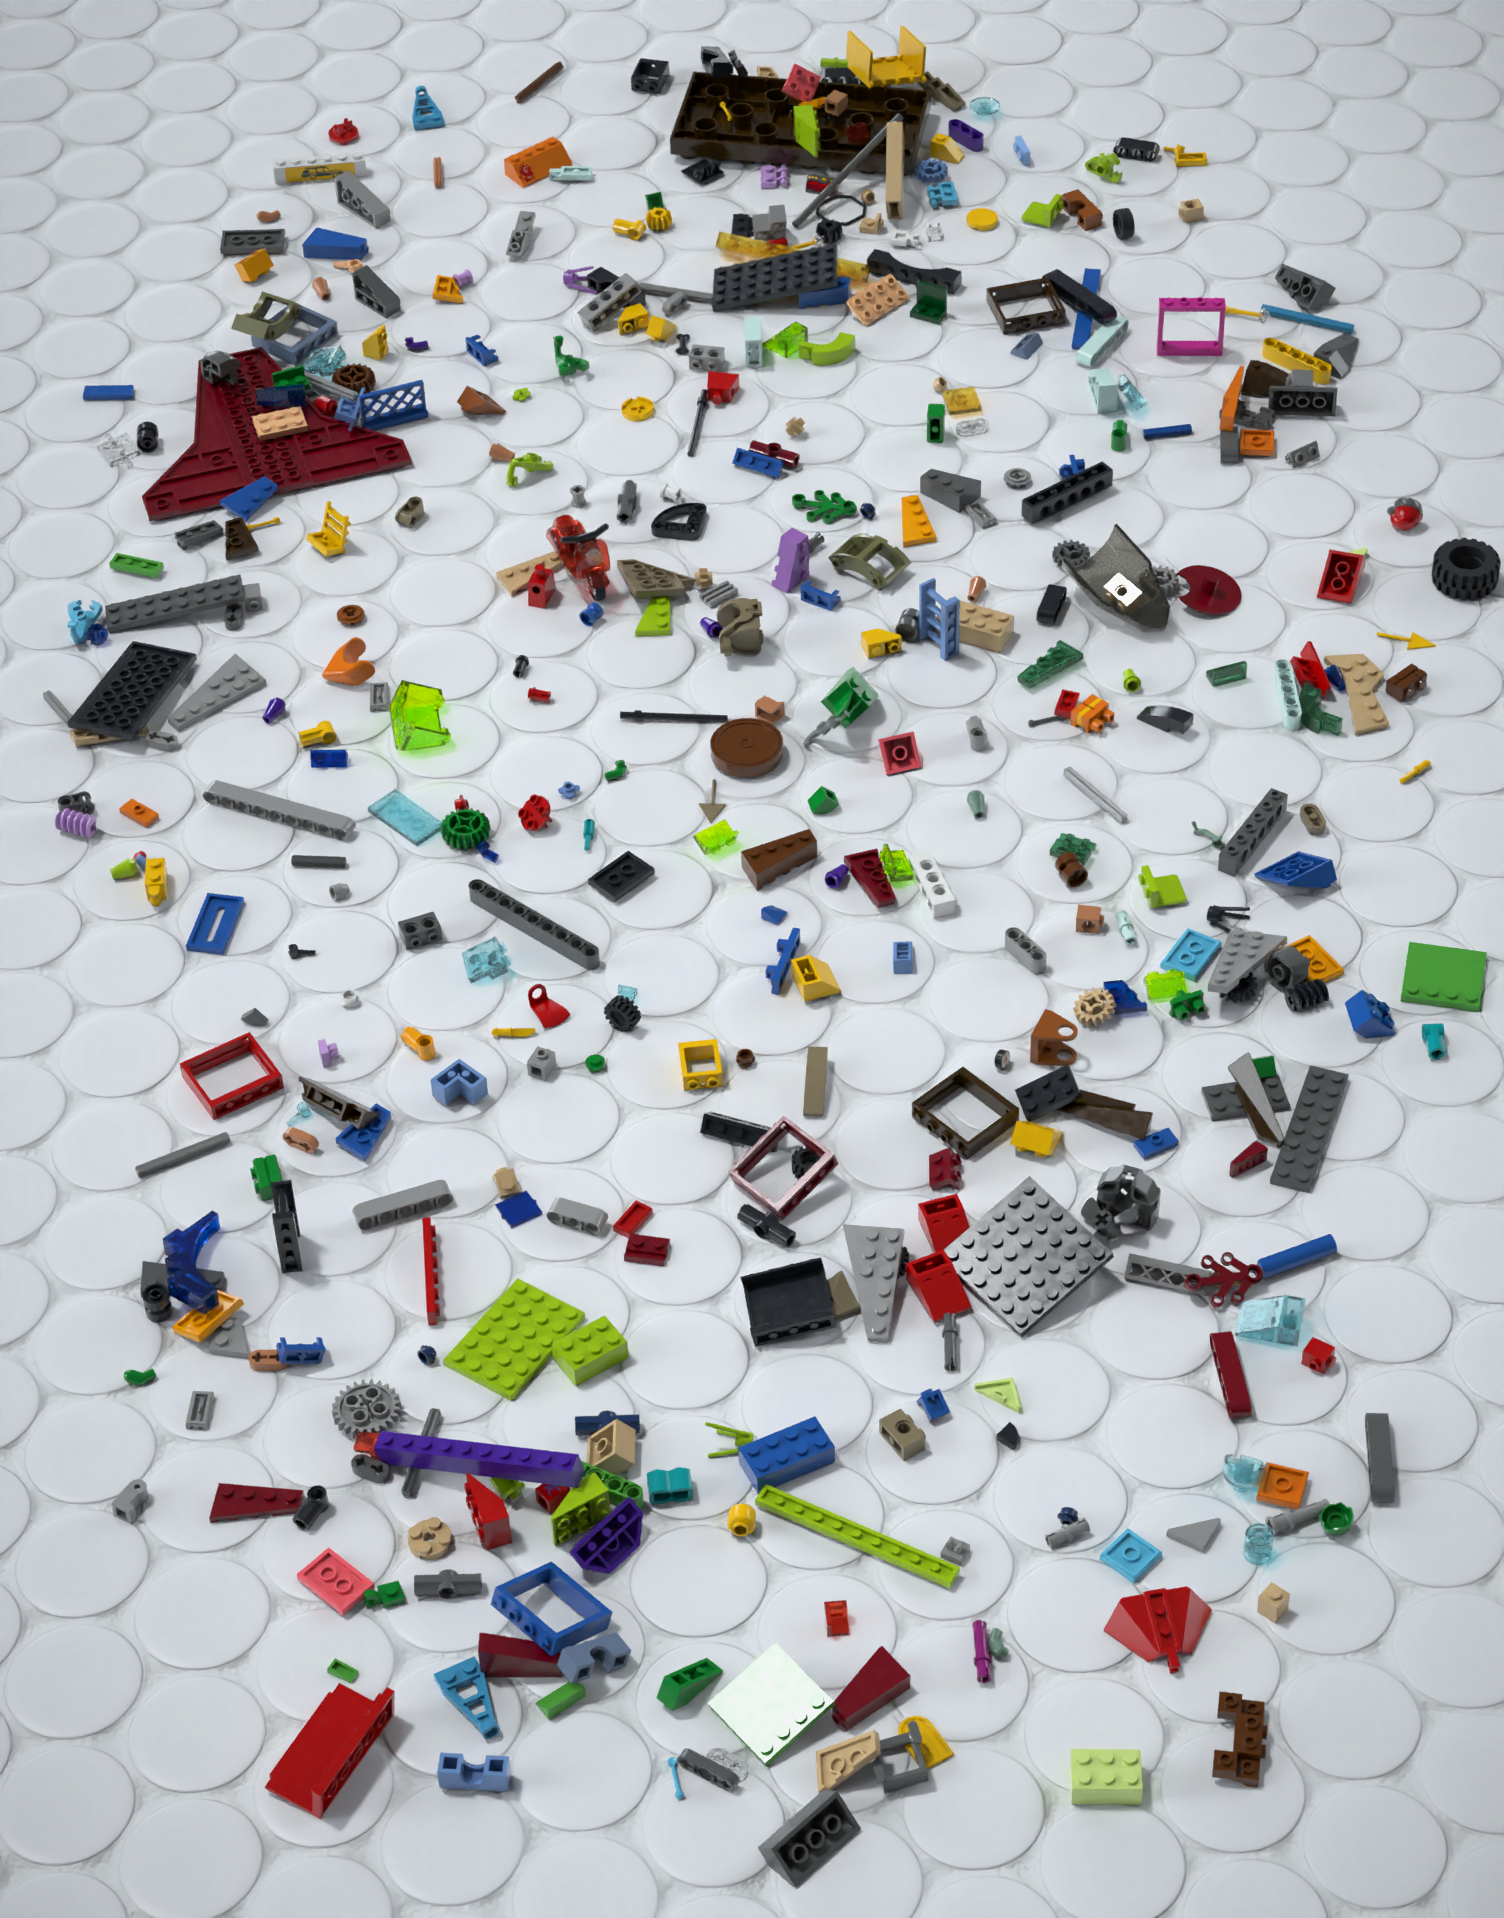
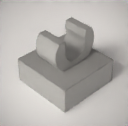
M951 1536L940 1552V1558L960 1566L970 1551V1544Z

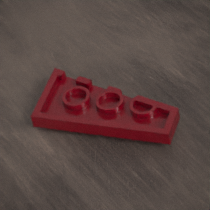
M877 848L844 856L843 862L878 908L895 904L896 898L890 882L887 881V874L883 870V863L879 859Z
M219 1483L209 1517L210 1523L218 1522V1519L227 1518L229 1521L238 1520V1517L245 1516L259 1518L262 1514H271V1516L295 1514L302 1506L304 1491Z

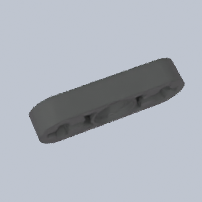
M685 1748L677 1758L678 1763L684 1769L728 1792H732L740 1782L739 1777L733 1771L689 1748Z

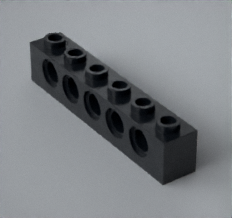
M1102 461L1022 499L1021 516L1029 523L1034 524L1111 487L1113 469Z

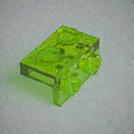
M726 819L696 833L693 838L704 855L709 853L715 854L721 847L734 844L739 832L738 830L733 831Z
M883 844V849L880 851V861L884 863L885 873L889 876L890 881L913 880L914 874L904 850L890 851L888 844Z
M1178 969L1167 970L1166 973L1159 974L1158 971L1149 972L1143 979V983L1146 985L1148 1000L1175 997L1176 992L1181 989L1185 994L1187 993L1184 971L1178 972Z

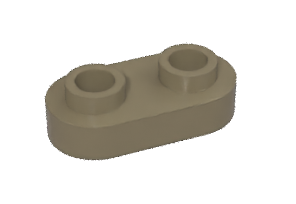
M1314 804L1302 805L1300 817L1308 831L1314 834L1324 832L1326 820L1319 808Z

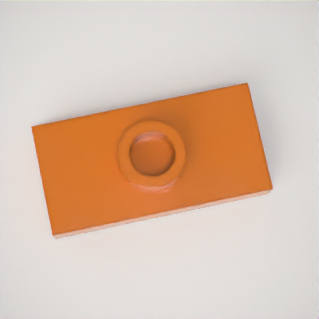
M130 799L119 808L122 815L145 828L159 818L157 812L134 799Z

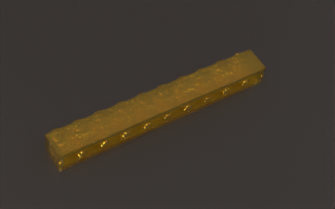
M720 231L715 246L721 251L757 259L793 253L798 250L802 251L801 249ZM838 258V277L843 276L850 278V280L867 283L871 267L863 263Z

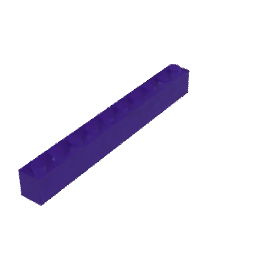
M381 1431L374 1446L378 1459L387 1465L460 1474L469 1473L476 1476L578 1488L585 1471L579 1454Z

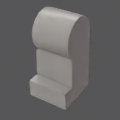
M143 1480L131 1481L112 1502L113 1515L130 1524L135 1521V1511L148 1500L147 1485Z

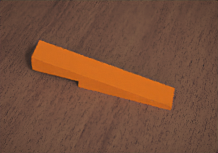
M1244 366L1239 367L1223 397L1220 430L1233 431L1243 382Z

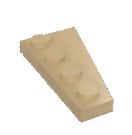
M1362 669L1345 673L1344 681L1347 696L1349 697L1354 734L1358 735L1388 728L1389 721Z

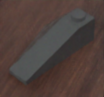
M1285 264L1281 265L1275 276V279L1287 290L1296 303L1310 311L1328 303L1336 289L1325 280Z
M1344 333L1322 344L1314 352V357L1329 363L1332 366L1331 376L1342 379L1350 371L1359 338Z

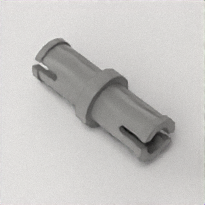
M1082 1518L1072 1524H1064L1060 1529L1046 1534L1044 1537L1047 1545L1052 1548L1066 1540L1068 1542L1072 1541L1073 1537L1090 1531L1087 1520Z

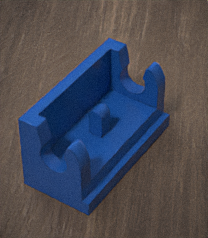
M474 335L470 338L466 337L467 352L483 367L499 360V357L493 354L496 352L495 349L489 350L483 345L482 341H475L481 338L480 335Z
M807 580L800 587L801 601L832 611L840 601V596L837 595L839 593L838 590H834L832 594L809 586L812 583L810 580Z
M280 1337L281 1343L276 1345L280 1364H320L326 1350L322 1338L316 1337L317 1342L313 1344H287L285 1337Z

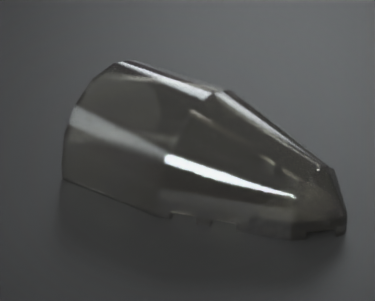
M1118 524L1114 525L1113 531L1106 543L1085 562L1072 567L1066 559L1062 560L1063 570L1095 606L1143 632L1164 631L1166 629L1170 605L1163 589L1159 585L1158 577L1153 571L1151 561ZM1118 573L1142 591L1146 600L1131 614L1121 611L1115 601L1111 602L1105 596L1104 586Z

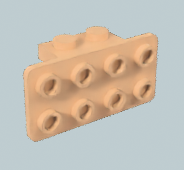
M888 274L874 284L870 283L863 291L859 290L846 303L864 326H868L909 299V295L892 274Z

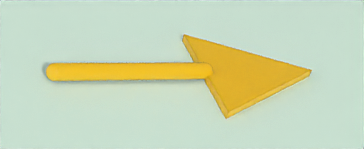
M1377 632V636L1409 642L1407 650L1436 647L1435 644L1412 632L1411 638Z

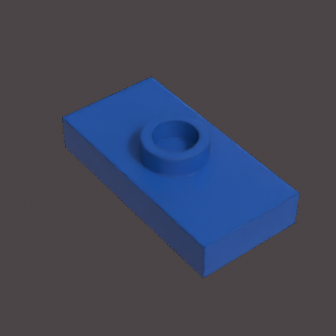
M1169 1128L1148 1135L1143 1140L1134 1141V1148L1143 1159L1179 1145V1140Z

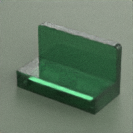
M1241 661L1207 670L1206 677L1213 687L1246 679L1247 662Z

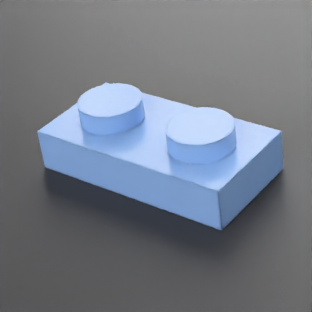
M1015 136V143H1013L1014 152H1017L1019 161L1021 160L1024 166L1030 165V151L1022 136Z

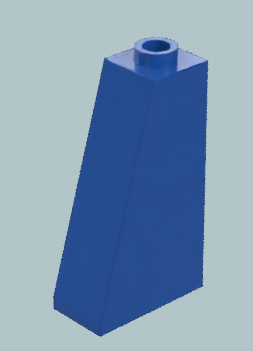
M318 227L302 244L305 258L362 260L369 251L366 238Z

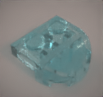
M1124 373L1119 375L1118 389L1138 411L1147 406L1148 402Z

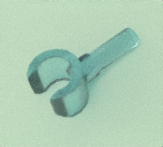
M305 1102L297 1105L298 1113L287 1122L289 1127L301 1117L306 1118L310 1115V1110Z

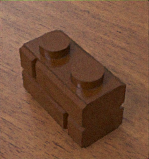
M1410 664L1386 681L1385 691L1391 697L1394 696L1396 700L1402 702L1406 698H1411L1416 691L1425 688L1427 673L1422 669H1418L1414 664Z

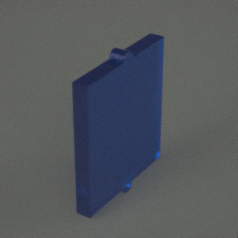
M527 1190L495 1204V1207L501 1214V1219H505L511 1229L543 1214L536 1200H533Z

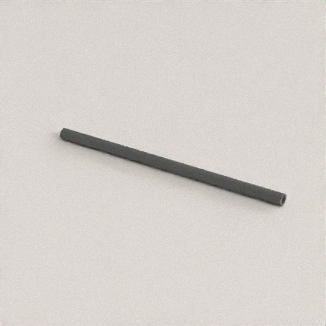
M898 113L890 122H901L903 116ZM887 125L792 222L795 228H798L887 136Z

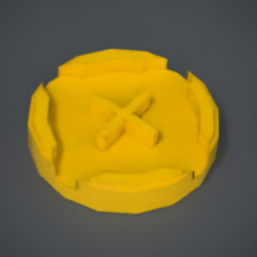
M637 397V399L633 400L629 398L622 404V415L631 421H644L654 414L653 402L645 397Z

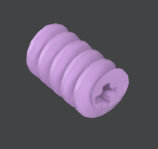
M66 808L64 811H59L56 815L55 827L58 830L91 838L96 830L97 819L95 816L90 817L89 814L84 815L82 812L77 813L75 810L71 811L69 808Z

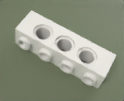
M930 850L908 855V869L933 919L955 914L957 898L955 894L951 893L950 884L945 881L943 870H939L936 857L932 856Z

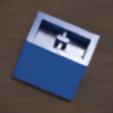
M1361 990L1345 1002L1353 1031L1368 1039L1394 1036L1396 1034L1395 1023L1390 1016L1389 1006L1385 1002L1376 999L1373 994H1368Z

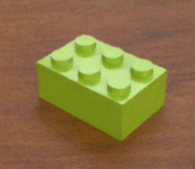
M605 1315L552 1343L553 1360L575 1387L629 1358L628 1342Z

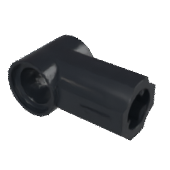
M315 1485L308 1490L307 1499L292 1518L293 1523L300 1529L309 1530L320 1513L328 1509V1496L323 1486Z

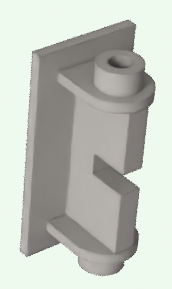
M1317 441L1287 453L1285 461L1292 463V468H1295L1320 457Z

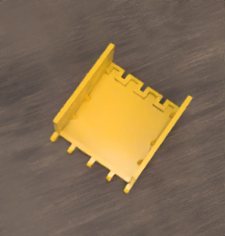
M900 26L899 55L889 56V58L877 57L874 59L873 52L854 33L848 31L846 50L848 68L868 88L875 86L886 87V85L899 86L900 84H914L915 82L926 83V77L924 76L926 46L904 26Z

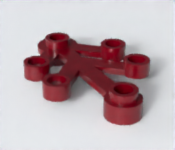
M1230 1252L1223 1253L1220 1261L1224 1266L1232 1265L1240 1272L1233 1273L1216 1262L1212 1256H1203L1200 1262L1201 1266L1204 1269L1211 1268L1220 1275L1201 1278L1198 1274L1192 1273L1186 1277L1184 1286L1188 1291L1196 1292L1200 1287L1223 1284L1218 1293L1214 1294L1210 1300L1211 1305L1215 1308L1222 1306L1224 1297L1234 1282L1243 1281L1238 1291H1234L1230 1297L1233 1304L1239 1305L1244 1300V1294L1250 1285L1260 1283L1263 1278V1271L1258 1265H1245ZM1224 1257H1229L1231 1261H1225ZM1204 1260H1209L1211 1264H1205ZM1249 1273H1254L1256 1277L1252 1278L1249 1276ZM1189 1282H1194L1196 1286H1190ZM1234 1295L1240 1296L1241 1300H1236ZM1214 1298L1220 1299L1221 1303H1216Z

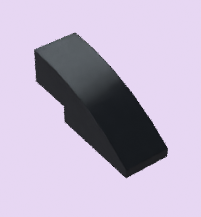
M1154 705L1147 706L1137 716V719L1167 733L1172 729L1184 734L1193 725L1194 714L1175 707Z

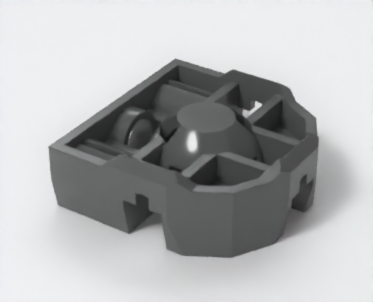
M1125 1164L1110 1167L1102 1174L1097 1186L1098 1194L1096 1201L1101 1211L1106 1208V1211L1115 1217L1131 1207H1136L1139 1210V1218L1137 1221L1127 1224L1150 1231L1159 1217L1161 1190L1157 1187L1154 1180L1147 1176L1142 1169ZM1132 1173L1131 1176L1134 1177V1180L1125 1179L1126 1175ZM1121 1189H1124L1127 1192L1126 1195L1121 1191Z

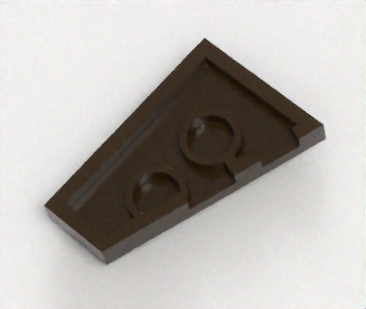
M242 517L225 521L226 561L259 551L258 545Z

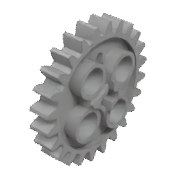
M363 1379L360 1385L353 1382L354 1387L352 1388L346 1385V1392L340 1390V1397L335 1396V1403H332L334 1423L338 1425L339 1431L344 1430L345 1435L351 1433L353 1439L357 1435H360L361 1440H363L365 1435H368L369 1439H372V1434H376L379 1437L381 1431L388 1432L387 1427L394 1428V1422H399L398 1416L401 1415V1401L399 1400V1394H395V1389H389L388 1383L382 1386L380 1380L374 1384L373 1379H371L369 1384H366ZM360 1397H363L366 1407L363 1406V1402ZM368 1412L371 1413V1419L373 1422L370 1421L368 1417Z

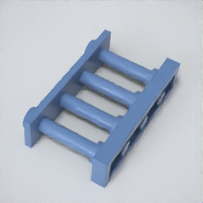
M932 578L919 585V639L922 641L931 637L941 646L940 657L946 661L959 654L960 600L956 596L945 600L936 592V579ZM936 601L941 605V609L936 606ZM935 614L941 619V623L935 618ZM935 628L941 632V636L935 632Z

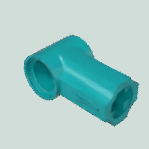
M1443 1023L1422 1024V1040L1426 1042L1428 1056L1433 1060H1440L1446 1055Z

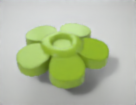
M528 388L517 389L514 391L512 398L515 401H524L530 397L531 393L528 391Z

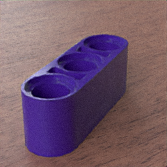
M952 119L949 121V137L973 152L983 150L984 135L982 132L961 120Z

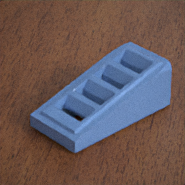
M911 941L893 942L894 974L913 973V946Z

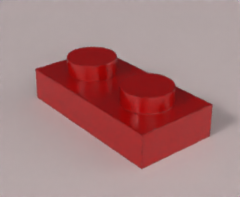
M1062 689L1054 715L1071 718V711L1076 708L1080 693Z

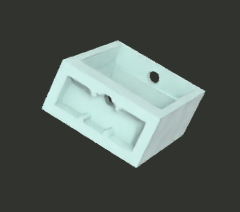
M744 317L746 367H762L761 317Z

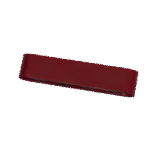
M1232 1331L1210 1333L1211 1351L1229 1419L1249 1417L1252 1415V1407Z

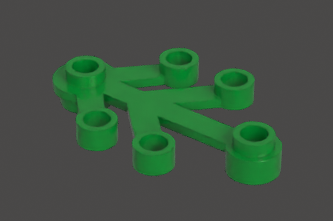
M815 491L814 499L822 502L806 500L803 494H795L792 497V505L796 509H802L804 506L819 508L806 513V519L809 522L816 521L817 516L824 514L823 522L831 524L836 517L841 515L851 516L857 512L855 503L850 500L845 501L838 492L832 493L830 500L824 494V491Z

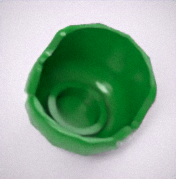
M1342 1502L1329 1504L1323 1508L1320 1515L1322 1528L1332 1535L1347 1533L1354 1523L1352 1508L1345 1506Z

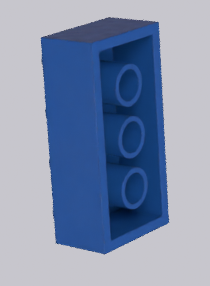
M816 1416L738 1447L739 1465L757 1494H759L765 1484L777 1487L835 1463V1446Z

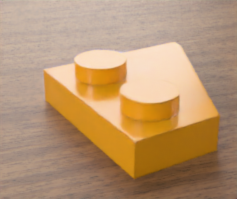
M437 275L432 299L463 304L464 297L460 295L454 278Z

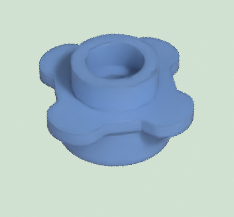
M567 781L564 782L562 788L558 789V792L565 799H573L576 797L577 791L580 790V786Z

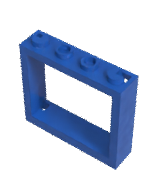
M552 1561L495 1587L490 1604L551 1656L561 1652L562 1649L568 1646H574L607 1630L613 1613ZM544 1584L585 1619L556 1633L515 1597Z

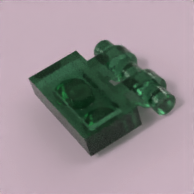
M1061 833L1060 837L1052 845L1050 855L1058 858L1066 852H1073L1084 866L1091 856L1092 850L1095 851L1097 844L1087 838H1077L1071 833Z

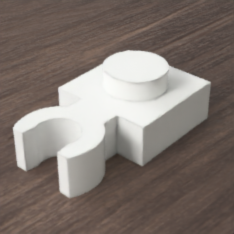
M894 231L891 245L906 247L907 244L917 247L920 235H910V232Z

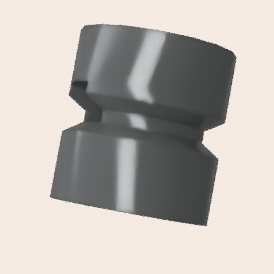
M907 608L900 616L895 632L901 635L902 640L912 641L918 635L919 611L917 609Z

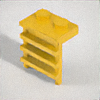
M327 501L322 531L307 534V541L325 556L346 552L344 544H347L345 538L346 535H349L347 527L351 525L349 517H343L331 507L332 502Z

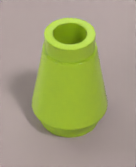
M1126 669L1123 672V686L1129 692H1136L1140 688L1141 680L1132 669Z
M127 858L110 869L113 879L134 876L139 870L134 858Z

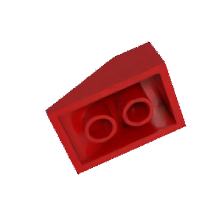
M1329 550L1317 598L1351 604L1364 572V555Z

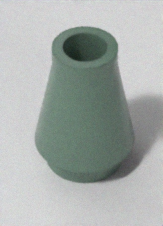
M973 790L968 793L966 800L974 817L982 818L985 815V796L981 791Z

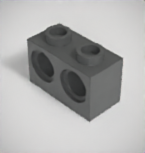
M434 911L398 922L399 936L406 950L442 940L441 925Z

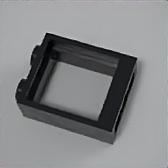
M640 58L631 76V90L660 94L669 76V61ZM642 75L659 76V78H642Z

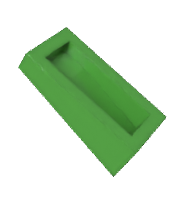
M336 1658L327 1668V1673L349 1683H352L359 1673L358 1670Z

